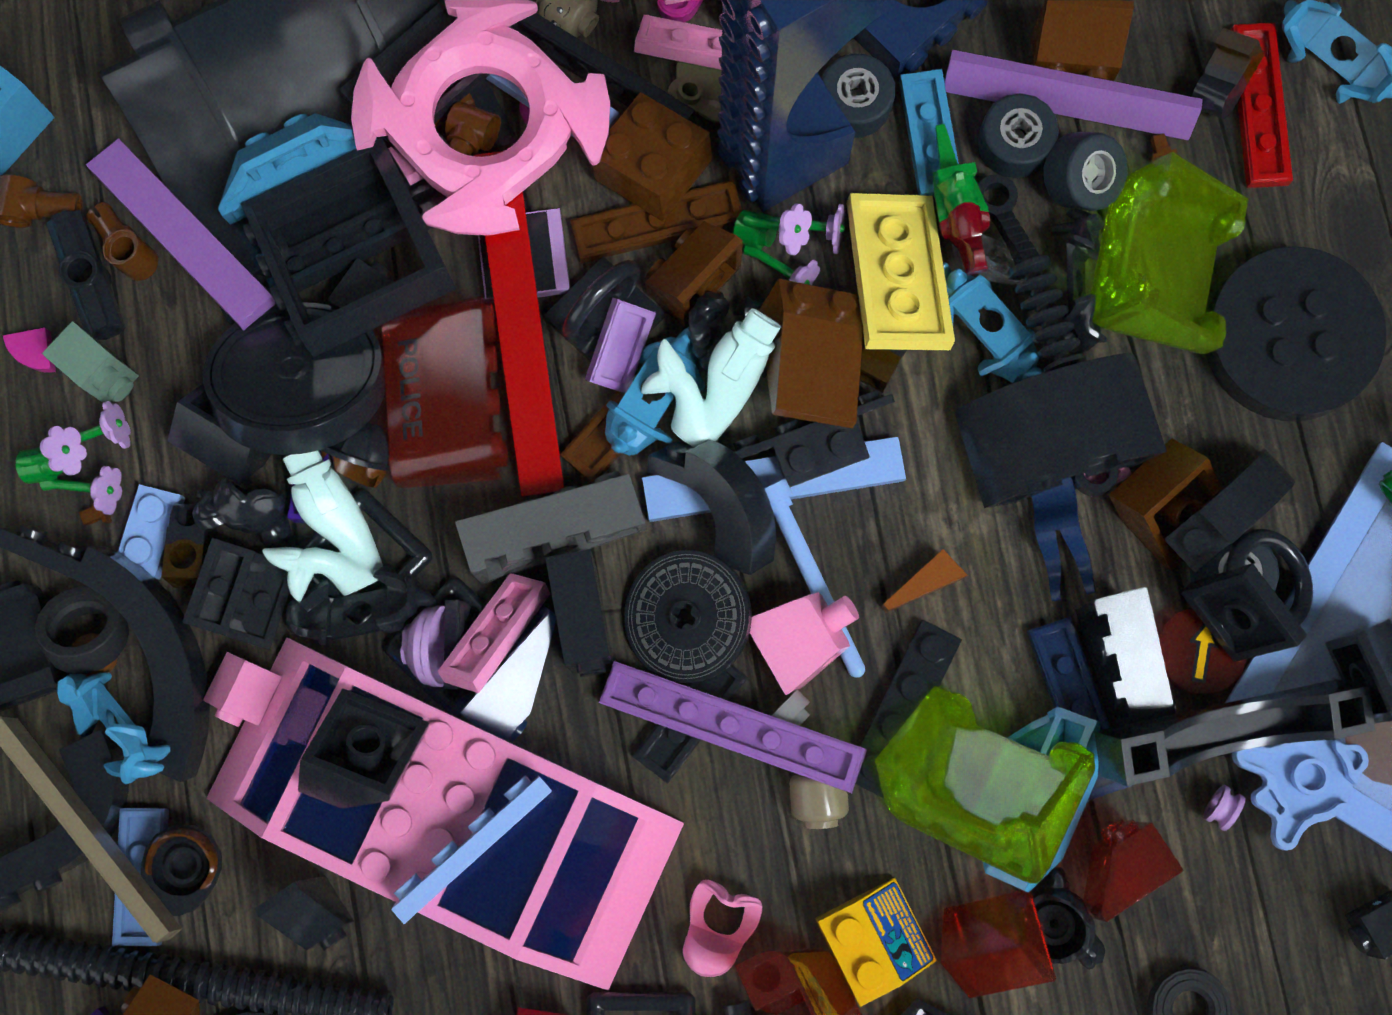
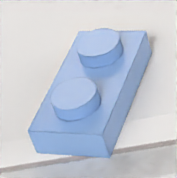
M140 484L138 486L118 553L142 567L154 579H161L167 527H169L172 507L175 504H183L185 497Z

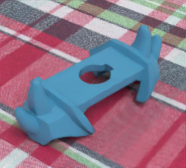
M1288 0L1285 3V18L1282 22V29L1292 47L1287 58L1289 63L1301 61L1306 56V47L1344 77L1351 85H1340L1338 87L1336 101L1339 104L1352 97L1372 103L1380 102L1384 98H1392V47L1389 44L1380 43L1376 46L1339 16L1342 9L1337 2L1327 4L1306 0L1298 3L1294 0ZM1340 36H1348L1355 41L1356 53L1359 55L1354 61L1351 59L1339 60L1334 57L1331 51L1334 39Z
M944 262L943 267L952 325L953 315L956 314L991 352L994 358L983 360L978 365L979 374L982 376L993 373L1012 383H1016L1044 373V371L1036 366L1039 357L1035 343L1032 341V336L1035 332L1032 329H1026L992 291V284L982 275L977 277L967 276L959 268H955L952 271L948 263ZM984 307L986 310H993L999 313L1003 319L1001 330L997 332L986 331L980 324V313L978 311Z
M688 327L676 338L666 337L664 339L670 343L682 359L686 372L693 377L701 391L706 386L696 365L697 357L692 351L691 333ZM662 340L644 347L639 361L641 364L644 363L620 403L609 401L606 404L609 410L606 415L605 435L615 453H624L629 456L635 455L656 440L665 443H671L673 440L667 433L660 428H656L675 396L671 392L665 393L662 399L651 401L648 404L642 400L643 394L641 393V384L651 374L659 371L657 353Z
M110 672L96 673L87 677V674H70L58 681L57 694L59 701L71 707L77 734L81 737L92 734L98 720H100L106 727L105 733L122 748L124 759L104 764L107 773L120 777L124 784H129L138 778L153 776L163 771L164 765L156 762L162 760L170 753V746H148L144 728L133 723L104 687V684L112 678Z

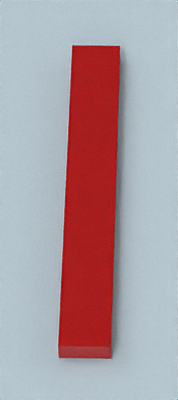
M501 152L477 154V155H474V156H475V157H485V156L495 155V154H498V153H501ZM522 191L505 205L515 209L520 230L489 236L485 235L520 490L521 496L525 497L554 493L564 488Z

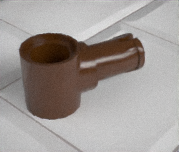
M457 101L450 109L446 120L445 132L448 146L457 152L469 156L477 155L480 149L489 151L499 136L501 127L500 116Z
M0 175L1 225L26 228L32 226L33 220L52 217V215L65 210L82 211L83 201L79 193L44 191L42 187L37 186L36 182L26 177Z
M101 202L94 206L101 215L99 217L90 209L86 214V219L103 239V255L105 259L131 280L142 281L151 277L158 267L156 251L141 240L131 227L121 222L110 204Z

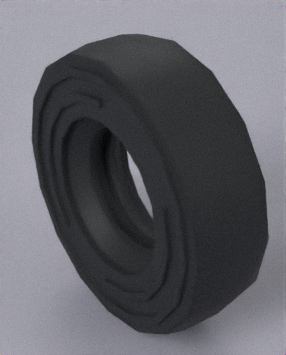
M1187 966L1171 969L1156 980L1149 992L1147 1005L1149 1015H1174V1001L1178 995L1185 991H1195L1202 996L1207 1007L1206 1015H1232L1233 1013L1230 996L1218 978L1203 969Z

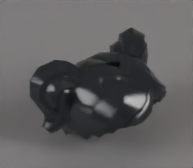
M227 478L220 480L213 492L203 489L197 491L196 496L201 500L196 504L192 513L196 527L202 530H210L225 524L232 530H240L241 532L251 534L259 533L262 544L267 548L285 547L289 542L292 532L288 520L289 508H285L286 499L284 494H276L268 489L244 490L230 482Z
M1055 867L1043 878L1042 890L1031 897L1027 904L1020 908L1019 921L1024 925L1023 937L1025 943L1034 955L1050 964L1069 963L1077 959L1085 968L1093 969L1095 965L1103 963L1105 956L1104 945L1095 934V921L1087 911L1085 902L1081 897L1069 890L1071 885L1066 878L1063 868ZM1056 919L1059 922V924L1057 926L1050 925V921Z

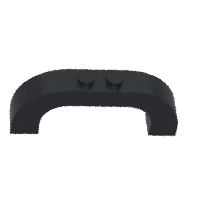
M99 730L59 749L69 772L73 790L111 837L119 825L120 808L126 807L129 784H124L120 777L112 776L105 770L104 764L123 760L124 755L122 748L105 733L106 730ZM61 824L49 834L0 857V912L20 903L19 895L32 888L38 893L63 882L61 874L88 860Z

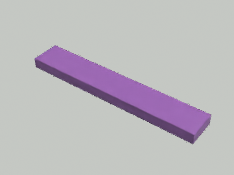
M952 50L944 80L945 89L948 93L997 102L1007 95L1022 93L1036 96L1048 104L1054 114L1159 135L1165 133V136L1184 140L1190 139L1202 110V99L957 50Z
M119 138L86 164L98 180L243 331L276 304L273 296Z
M615 661L599 701L600 704L849 793L853 792L867 751L859 746Z

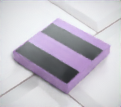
M560 208L526 212L537 297L566 294L570 290ZM478 235L485 301L487 304L494 303L486 239L485 235Z

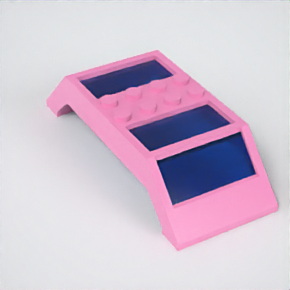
M286 638L270 670L282 676V679L259 726L248 721L244 722L206 799L259 837L397 902L399 899L394 892L415 873L422 880L436 867L431 859L452 840L459 847L473 834L468 826L488 808L496 814L509 802L504 794L525 775L530 781H533L539 775L552 792L418 913L516 960L609 990L684 823L356 671L290 638ZM343 688L429 722L427 732L389 801L341 809L298 792L300 759Z

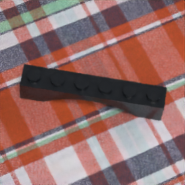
M1334 679L1094 731L1101 777L1125 786H1131L1167 778L1194 763L1236 751L1285 743L1336 740L1375 731L1369 686Z

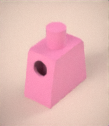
M817 592L753 616L750 634L784 694L787 695L804 687L849 648V641L842 628L859 619V614L855 605L847 596H843L832 604L827 605L823 596Z

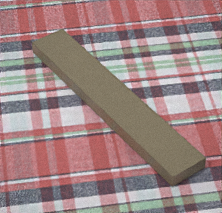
M0 716V747L153 943L170 940L183 928L18 718Z

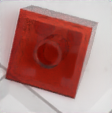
M1120 819L1102 830L1100 834L1103 840L1093 846L1083 901L1092 918L1108 922L1184 870L1152 822H1135L1134 819L1125 822L1123 819Z

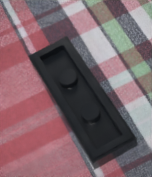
M731 665L714 678L702 682L688 683L686 686L731 701L748 677ZM657 724L632 757L669 784L701 739Z

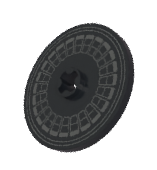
M681 550L657 558L641 571L629 591L624 620L629 644L637 658L648 670L661 678L673 682L696 683L709 680L723 673L740 656L749 637L752 611L746 587L732 567L711 554L694 550ZM693 607L691 615L696 618L694 624L682 626L684 618L679 615L681 609Z

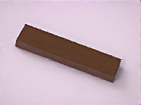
M729 180L687 191L664 221L635 204L570 221L582 264L601 259L603 256L606 258L678 240L687 229L692 228L696 230L703 221L721 229L735 226L742 208L734 180Z

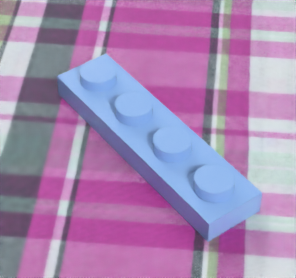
M526 775L522 777L504 794L509 800L504 807L496 814L490 808L484 811L468 826L473 834L458 847L452 840L431 859L436 867L421 880L415 873L394 892L399 901L393 905L391 910L405 924L549 795L552 790L539 775L533 781H530Z

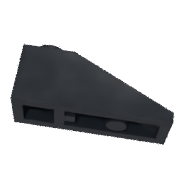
M326 876L294 881L254 909L261 919L305 950L319 945L323 951L329 949L347 936L343 928L354 922Z

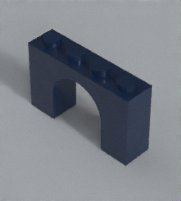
M884 0L881 16L853 38L872 57L879 59L890 70L892 77L896 80L906 70L909 73L916 71L928 57L927 52L934 45L938 44L940 47L945 45L957 32V25L966 17L969 20L974 19L985 8L988 1L945 0L931 7L918 8L904 5L897 0Z

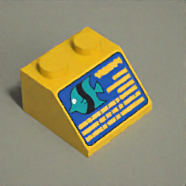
M895 878L815 918L855 1001L860 1007L902 986L937 961Z

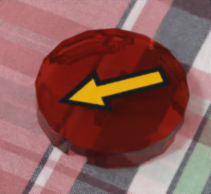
M1192 607L1176 613L1161 627L1158 635L1168 680L1176 688L1191 694H1213L1230 687L1242 674L1247 659L1233 662Z

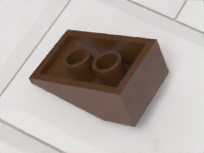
M778 279L759 309L761 313L781 326L773 339L775 348L769 354L765 366L772 414L853 428L857 421L863 323L857 294Z

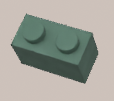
M73 321L42 353L80 388L101 402L110 401L112 405L114 402L123 400L131 392L134 385L133 382L139 377L138 374L107 347Z

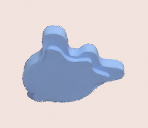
M1337 740L1285 743L1232 752L1233 762L1238 767L1257 774L1262 778V786L1251 793V802L1271 818L1270 838L1272 844L1281 850H1292L1295 848L1302 833L1309 826L1317 822L1327 821L1342 813L1350 804L1347 801L1351 795L1353 784H1357L1359 775L1367 768L1369 762L1367 752L1363 747L1358 744H1344Z

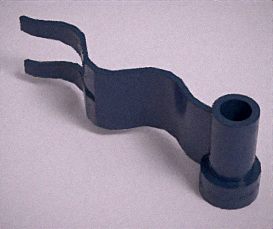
M1072 477L1063 479V485L1031 496L1034 508L1035 532L1048 572L1052 602L1061 600V558L1057 543V530L1061 531L1075 559L1086 593H1096L1091 560L1080 528L1078 501Z

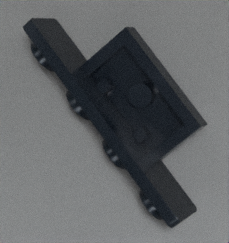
M879 390L859 396L857 416L894 403L893 394L881 398ZM797 419L773 428L776 437L760 442L758 435H754L733 443L736 450L734 453L741 459L772 448L782 477L786 479L789 487L870 458L857 421L853 428L818 422L800 427Z

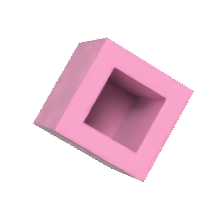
M227 652L203 701L218 708L214 716L225 722L239 727L242 720L259 726L282 676Z

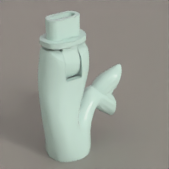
M753 308L749 310L743 322L737 321L732 330L720 339L711 354L708 366L706 399L702 398L693 377L686 372L682 359L670 343L663 339L657 353L659 371L651 374L645 380L641 393L671 392L675 396L676 407L671 429L687 444L696 447L709 440L716 442L739 414L756 387L766 366L769 354L775 348L773 339L781 326Z
M319 451L294 454L283 458L291 475L287 481L289 484H295L291 488V495L299 515L308 526L339 549V552L315 547L306 549L280 547L264 548L262 550L264 556L271 564L288 572L287 584L293 598L298 602L302 600L314 574L326 576L343 596L378 581L373 577V572L377 568L382 567L383 564L376 544L352 494L339 475L332 468H329L331 466L330 460L323 461Z

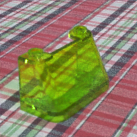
M1174 152L1127 175L1123 191L1117 200L1108 207L1091 294L1096 295L1095 312L1092 322L1105 330L1199 354L1209 353L1222 348L1226 336V320L1224 316L1214 311H1205L1217 246L1236 238L1242 232L1245 226L1248 198Z
M937 686L933 687L875 759L884 801L887 808L897 819L1020 880L1034 884L1040 882L1051 867L1095 771L1094 753L1088 751L1082 745L1075 742H1058L1050 751V755H1045L978 726L972 710V704L965 696L956 692H948Z

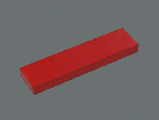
M1275 23L1233 25L1232 31L1257 39L1264 53V57L1237 102L1246 187L1289 186L1293 181Z

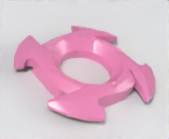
M444 0L448 15L455 16L458 19L405 64L396 76L391 88L378 71L373 60L367 58L364 61L353 92L351 122L356 149L358 151L374 146L377 137L388 136L389 141L434 189L448 197L423 214L422 219L427 226L455 234L487 236L520 230L515 209L505 205L556 164L567 149L566 144L571 133L581 146L588 161L592 165H597L600 162L609 135L610 100L605 75L588 73L585 82L573 83L532 40L518 31L509 28L538 11V5L533 1ZM480 73L498 75L514 83L523 92L530 107L529 121L519 140L507 150L485 157L469 156L452 149L441 139L434 123L435 109L444 91L457 80Z

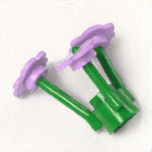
M797 203L792 206L791 210H785L781 217L743 210L737 217L733 234L743 240L745 255L761 260L788 277L789 281L812 285L820 271L817 261L812 260L808 266H799L796 270H793L764 252L762 248L764 246L770 247L775 240L777 231H779V241L782 245H785L786 252L790 255H796L800 251L801 245H806L809 240L808 230L826 232V240H832L833 253L838 254L845 230L844 204L838 205L835 215H829L827 222L812 221L811 213L803 210V206Z
M110 401L103 402L104 411L100 415V425L80 433L73 427L65 429L59 426L51 427L48 431L49 437L41 441L40 447L20 451L17 455L16 470L20 479L27 484L39 483L43 491L62 489L91 493L96 510L102 511L106 515L113 514L116 509V501L122 495V488L120 486L121 472L118 468L103 466L100 470V476L95 477L92 483L60 480L57 476L62 472L70 476L80 472V460L85 459L87 455L85 447L80 445V443L104 434L113 443H119L123 449L130 447L129 435L131 430L125 421L121 407L116 403L112 405Z

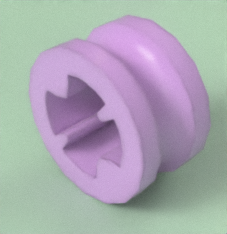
M1222 785L1214 793L1203 815L1204 820L1208 822L1217 821L1218 828L1222 831H1227L1235 823L1245 804V797L1241 794L1231 795V789L1226 785Z

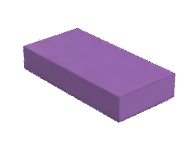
M612 298L585 380L626 393L632 384L656 313Z

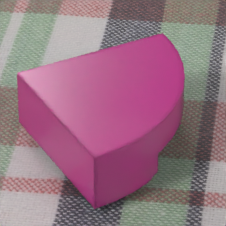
M40 328L3 335L6 348L18 362L39 372H56L55 365L42 354L52 343L51 332L48 329Z

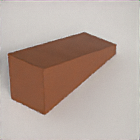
M942 549L894 593L881 608L885 613L960 581L967 574Z

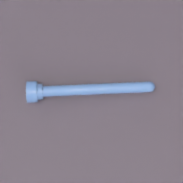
M786 479L764 488L774 517L810 593L819 592L827 605L832 604L834 600L789 507L793 505L789 497L793 493ZM844 627L842 631L847 637L850 646L840 656L848 673L852 677L858 678L864 674L865 665L847 627Z

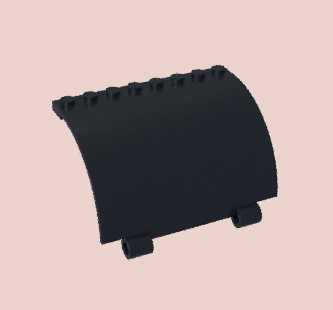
M158 0L119 19L124 33L137 54L99 73L137 134L164 185L271 294L270 288L275 286L276 283L273 277L269 279L265 277L257 262L255 255L262 251L259 244L254 247L252 246L243 229V225L249 223L247 217L230 225L222 217L218 209L237 151L245 148L246 141L258 134L268 133L271 135L284 129L286 121L300 114L310 116L316 113L352 125V106L342 97L339 89L361 71L363 63L367 58L374 60L442 0H217L175 21L171 20L164 5ZM485 79L470 94L475 101L476 107L500 116L501 127L497 141L492 149L489 151L480 149L478 154L505 151L519 140L487 79ZM445 123L437 127L436 131L448 145ZM383 138V140H384V142H385L387 148L392 147V146ZM394 160L421 217L425 212L448 198L434 189L424 178L410 186ZM383 179L272 231L299 292L350 268L357 258L365 261L412 238ZM425 224L427 230L433 228V227L427 226V225ZM221 308V311H222V313H223V316L226 318V320L228 321V323H229L230 325L236 323V322Z

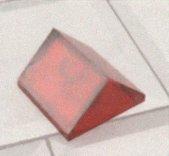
M1020 890L944 908L941 964L969 998L1056 980L1031 891L1025 892Z

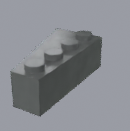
M619 472L608 473L596 478L594 484L579 488L577 485L565 487L555 491L550 496L525 500L510 507L455 521L471 574L481 584H485L506 577L510 573L515 574L546 564L545 557L591 549L646 531V523L630 475L620 476Z

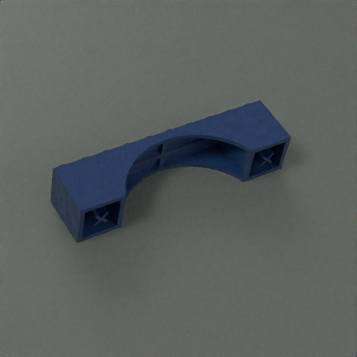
M721 0L723 13L719 15V19L722 25V36L719 37V42L722 48V56L719 57L721 76L718 77L721 86V95L718 96L721 112L718 113V118L721 124L718 130L720 145L717 148L725 165L729 169L735 167L742 178L739 181V185L746 199L750 203L756 201L762 212L849 164L855 131L817 72L847 42L881 16L884 0Z

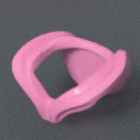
M711 880L701 881L695 888L690 901V926L683 946L684 960L690 969L704 977H716L726 973L733 966L742 946L751 937L759 924L762 914L761 901L746 894L732 896L719 883ZM713 894L721 903L733 908L745 907L741 925L735 933L731 935L720 934L709 928L705 923L704 910Z

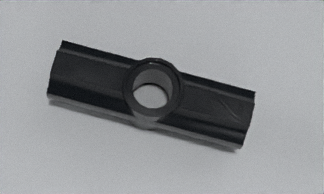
M65 210L52 215V218L46 222V226L60 262V277L69 287L83 329L97 340H107L119 335L126 327L111 288V274L103 266L85 214L81 210ZM92 268L93 271L89 279L79 283L80 275L85 270Z

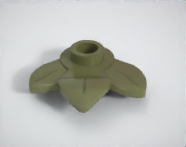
M679 61L675 69L676 79L670 84L667 93L695 110L694 116L699 114L710 122L720 123L718 113L721 112V105L718 96L721 95V86L718 77L721 76V70Z

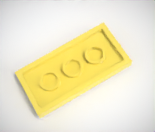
M850 193L846 204L865 349L951 350L955 338L933 196Z

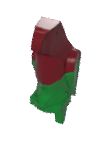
M936 125L935 131L940 169L933 172V187L943 239L950 240L958 248L967 276L988 271L981 238L983 232L988 230L990 225L988 206L974 178L977 173L975 162L958 164L946 125Z

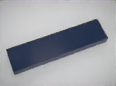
M1071 617L1027 631L1053 707L1058 706L1096 720L1100 723V730L1111 728ZM1098 763V778L1088 800L1131 786H1125L1101 777Z

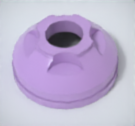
M429 606L425 608L411 623L404 627L402 632L400 653L403 664L408 665L413 675L423 685H430L432 687L444 686L438 670L444 663L445 606Z

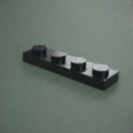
M925 620L920 621L859 746L867 751L855 783L857 786L883 799L886 798L962 641L961 638Z

